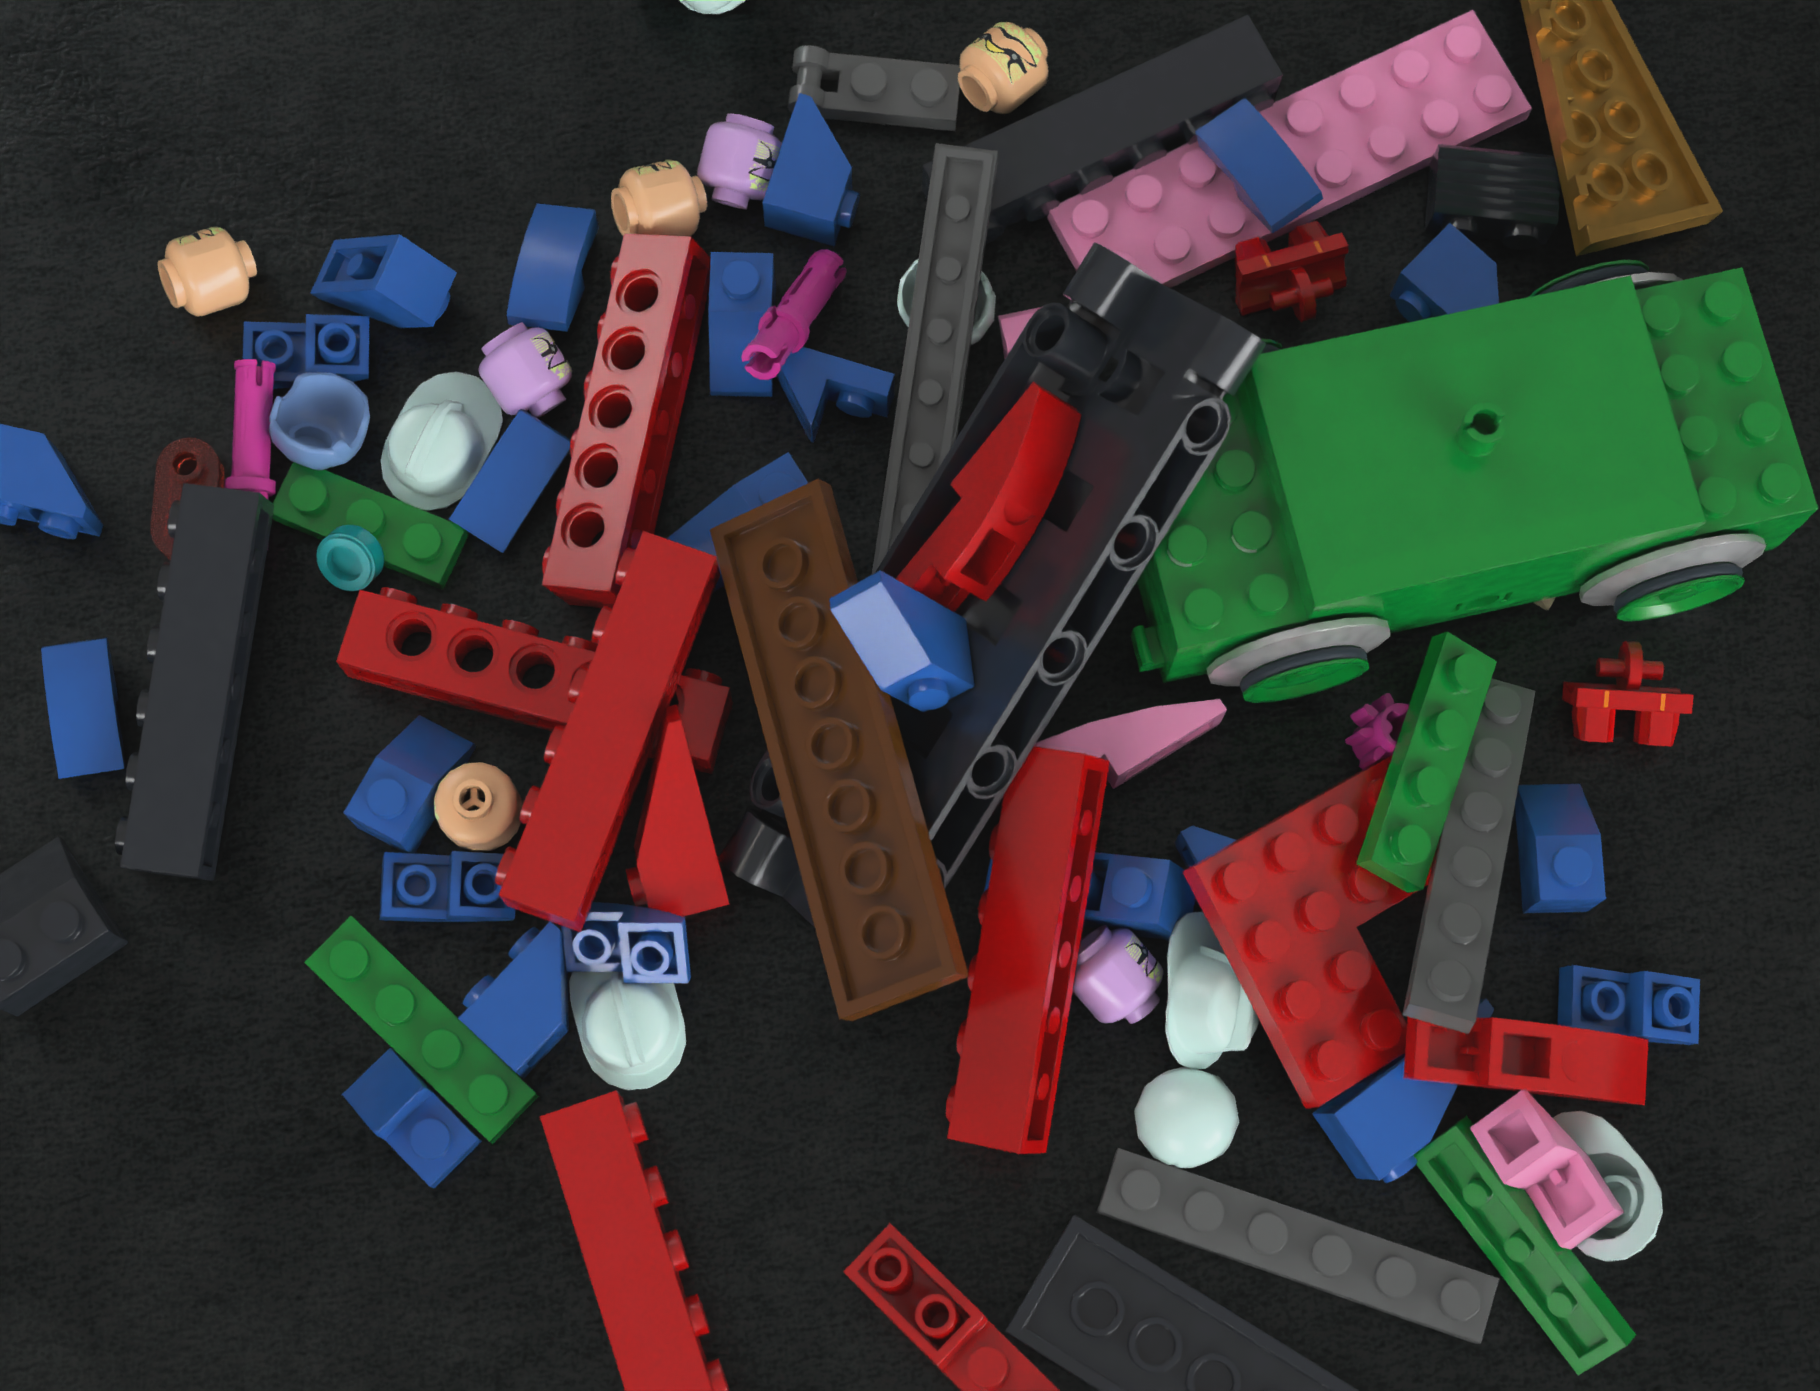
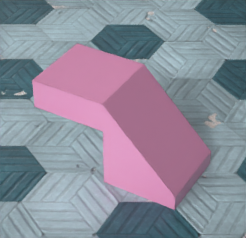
M1521 1090L1470 1127L1502 1182L1506 1185L1526 1190L1560 1247L1573 1249L1624 1213L1590 1157L1527 1091Z

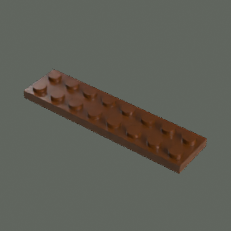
M816 479L710 529L838 1016L841 1020L854 1021L961 980L969 975L890 695L880 690L830 608V598L857 584L858 580L831 485Z

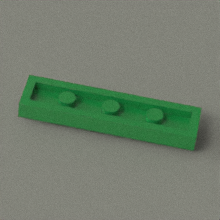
M1449 632L1433 636L1430 641L1356 863L1407 893L1424 889L1497 663L1494 659Z
M352 916L304 962L490 1143L494 1144L539 1097L534 1090Z
M1465 1116L1414 1154L1417 1159L1416 1165L1577 1375H1580L1626 1347L1636 1334L1570 1249L1559 1246L1525 1190L1506 1185L1502 1182L1470 1129L1474 1124Z

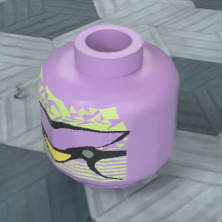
M727 114L726 122H717L709 127L697 169V176L704 185L714 189L711 200L730 207L747 209L749 199H764L782 146V142L772 135L774 130L772 125L743 115Z
M521 322L504 331L482 347L481 350L486 357L479 365V374L505 413L517 415L520 409L529 410L538 419L566 400L560 389L570 381L572 369L545 329L539 327L527 329L524 323Z
M1102 925L1081 939L1073 992L1101 1023H1113L1126 1018L1130 1024H1133L1149 1014L1159 1003L1160 998L1155 991L1163 978V969L1130 929L1122 927L1110 931L1106 925Z

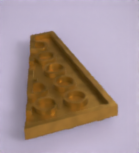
M1520 0L1576 256L1708 224L1723 212L1612 0Z

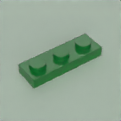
M294 462L273 502L274 511L272 519L320 540H323L335 528L342 525H356L366 529L380 543L384 553L385 567L441 590L444 589L469 537L467 530L451 521L327 470H314Z

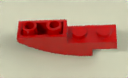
M1033 381L951 482L950 485L961 497L960 501L898 575L896 580L953 612L956 611L970 593L987 602L1029 543L1051 502L1074 445L1081 419L1079 411Z
M1408 1017L1403 1079L1517 1092L1524 1090L1530 1094L1645 1105L1649 1039L1494 1017H1476L1474 1026L1467 1034Z
M891 1223L843 1271L961 1391H1060Z

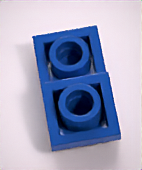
M1246 98L1195 131L1199 147L1234 182L1238 198L1272 234L1323 200L1321 190L1295 154Z
M536 204L514 273L507 310L509 325H517L523 322L526 327L568 331L585 290L581 270L599 228L595 210Z
M306 314V323L244 322L243 359H257V366H261L263 360L276 364L273 388H291L295 378L306 372L333 373L353 382L369 379V316Z
M520 409L474 478L449 520L501 553H504L536 501L544 493L569 453L571 440L530 413Z
M108 637L42 647L45 692L58 778L125 769L127 762L116 702L119 699Z
M452 851L450 855L384 852L379 920L419 922L514 920L515 909L508 907L499 896L502 886L495 884L496 872L503 854Z
M593 902L581 932L561 926L567 972H623L624 983H689L691 979L685 917L646 907Z
M1577 965L1559 968L1557 1025L1649 1039L1648 1042L1699 1044L1700 979L1649 971L1623 973Z

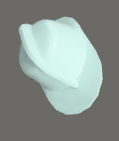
M460 372L438 374L421 383L412 393L391 428L380 460L383 480L393 496L404 503L425 511L448 508L462 499L487 460L498 439L503 423L501 407L485 382L476 376Z
M1186 913L1176 922L1169 939L1167 957L1168 1001L1165 1032L1170 1051L1178 1063L1186 1068L1199 1070L1206 1069L1217 1061L1222 1052L1246 1049L1257 1029L1259 1018L1204 913Z
M572 972L569 981L570 1002L583 1052L592 1070L608 1084L626 1090L647 1089L667 1079L680 1064L686 1046L685 1023L674 983H624L623 972Z
M1584 1111L1560 1113L1553 1117L1590 1157L1624 1211L1623 1214L1578 1244L1577 1247L1586 1255L1603 1261L1625 1260L1643 1250L1656 1237L1655 1234L1662 1216L1661 1190L1653 1173L1621 1133L1604 1118Z

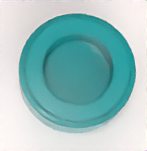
M342 525L335 528L321 541L317 549V564L321 573L332 585L342 590L358 591L364 589L381 573L384 566V553L378 540L369 531L356 525Z

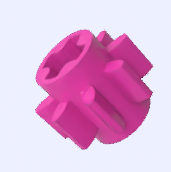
M1390 693L1384 694L1372 702V705H1363L1350 715L1358 727L1353 735L1345 739L1346 744L1352 746L1356 757L1360 760L1359 767L1362 770L1381 759L1393 755L1409 705L1403 703L1394 704Z

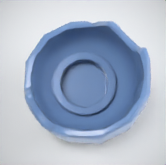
M312 372L300 374L295 378L287 394L283 397L277 396L273 403L269 417L271 440L290 461L314 470H324L345 464L357 454L365 440L370 420L368 397L353 381L336 374Z

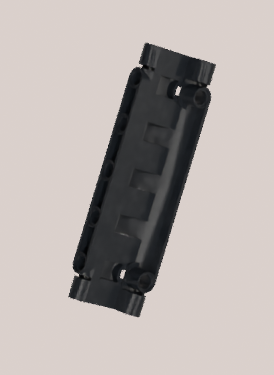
M1096 242L1091 246L1063 292V295L1071 300L1068 306L1065 307L1060 303L1054 302L1046 304L1030 318L875 572L882 571L896 579L960 501L961 497L950 485L951 482L1033 381L1079 411L1081 414L1080 423L1062 478L1029 543L987 602L970 593L955 611V613L966 619L975 686L949 699L944 706L926 712L913 708L890 695L944 890L1225 440L1230 429L1231 415L1228 404L1222 399L1226 393L1231 396L1236 394L1266 345L1264 341L1245 328L1159 283L1129 261ZM1112 356L1119 363L1107 382H1104L1098 377ZM767 749L751 777L749 788L750 798L760 810L747 809L719 855L718 860L728 870L745 881L782 896L815 927Z

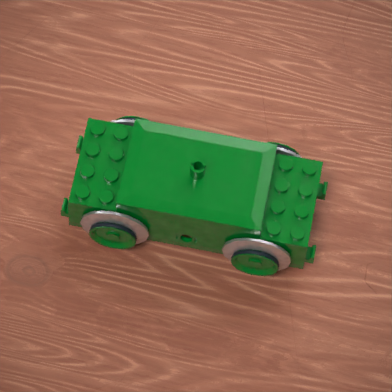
M1618 260L1604 262L1555 278L1536 289L1529 297L1286 349H1282V345L1276 341L1261 339L1266 345L1236 394L1231 396L1226 393L1222 399L1228 404L1231 415L1230 429L1225 440L1137 580L1149 628H1144L1143 625L1134 627L1131 633V640L1139 672L1159 668L1163 683L1208 674L1212 684L1240 686L1245 701L1253 703L1276 702L1321 692L1359 677L1369 669L1366 653L1388 639L1390 633L1580 592V599L1583 603L1592 606L1614 605L1617 619L1625 622L1643 621L1677 614L1712 603L1735 592L1745 582L1744 577H1742L1743 570L1741 568L1761 556L1764 551L1772 550L1779 546L1819 509L1743 268L1682 280L1670 273L1649 272L1648 265L1642 261Z

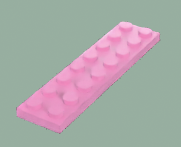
M1472 10L1275 102L1271 107L1259 112L1295 154L1321 190L1323 200L1273 234L1238 198L1234 182L1199 147L1198 141L1190 145L1187 143L1168 152L1166 156L1137 170L1127 171L1113 178L1111 182L1088 193L1078 194L1059 203L1058 207L1049 210L1047 219L1076 271L1093 243L1096 242L1129 261L1159 283L1172 288L1235 258V246L1238 242L1255 237L1269 242L1294 230L1296 226L1309 223L1429 166L1438 144L1469 147L1526 120L1532 107Z

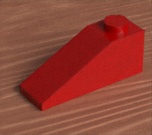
M677 704L665 707L634 843L637 866L626 869V874L635 906L647 904L648 908L684 917L729 905V900Z

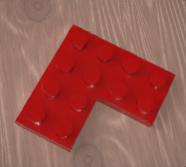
M1392 755L1371 764L1182 871L1305 1109L1323 1105L1404 1054L1406 1049L1407 1023L1357 929L1359 925L1415 893H1407L1356 864ZM1432 864L1428 873L1425 886H1427L1429 883Z

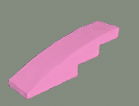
M1220 699L1156 706L1090 722L1039 741L1034 746L1085 753L1109 760L1107 780L1114 789L1219 725L1227 709Z

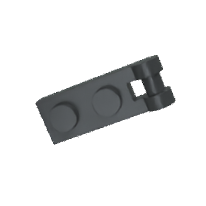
M801 46L795 49L792 69L797 74V84L791 87L788 101V109L792 113L798 95L801 93L812 97L824 119L956 131L960 91L958 73L961 71L960 65L829 53L825 49L816 46ZM821 80L839 81L838 93L823 91L820 88Z

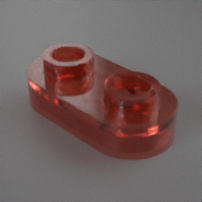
M182 438L170 443L161 452L156 464L151 536L157 548L169 560H171L174 538H171L168 533V516L173 501L181 499L183 483L220 488L224 486V467L222 461L209 444L196 438ZM190 459L197 461L196 469L191 474H178V468L181 463Z

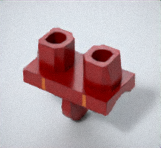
M1313 221L1296 226L1289 233L1288 248L1271 252L1266 240L1259 237L1238 242L1235 246L1236 304L1241 315L1271 307L1273 311L1292 307L1299 321L1304 322L1314 319L1316 317L1315 300L1333 295V290L1346 287L1344 259L1348 253V244L1343 234L1338 233L1328 236L1319 222Z
M1624 641L1620 647L1618 659L1599 657L1596 662V675L1599 677H1615L1617 684L1564 681L1562 700L1573 705L1572 722L1574 737L1581 741L1613 742L1616 709L1635 710L1633 741L1638 744L1671 747L1673 746L1678 729L1680 713L1692 714L1694 695L1681 693L1678 688L1641 686L1642 679L1662 680L1664 673L1663 662L1643 660L1641 644L1638 641Z

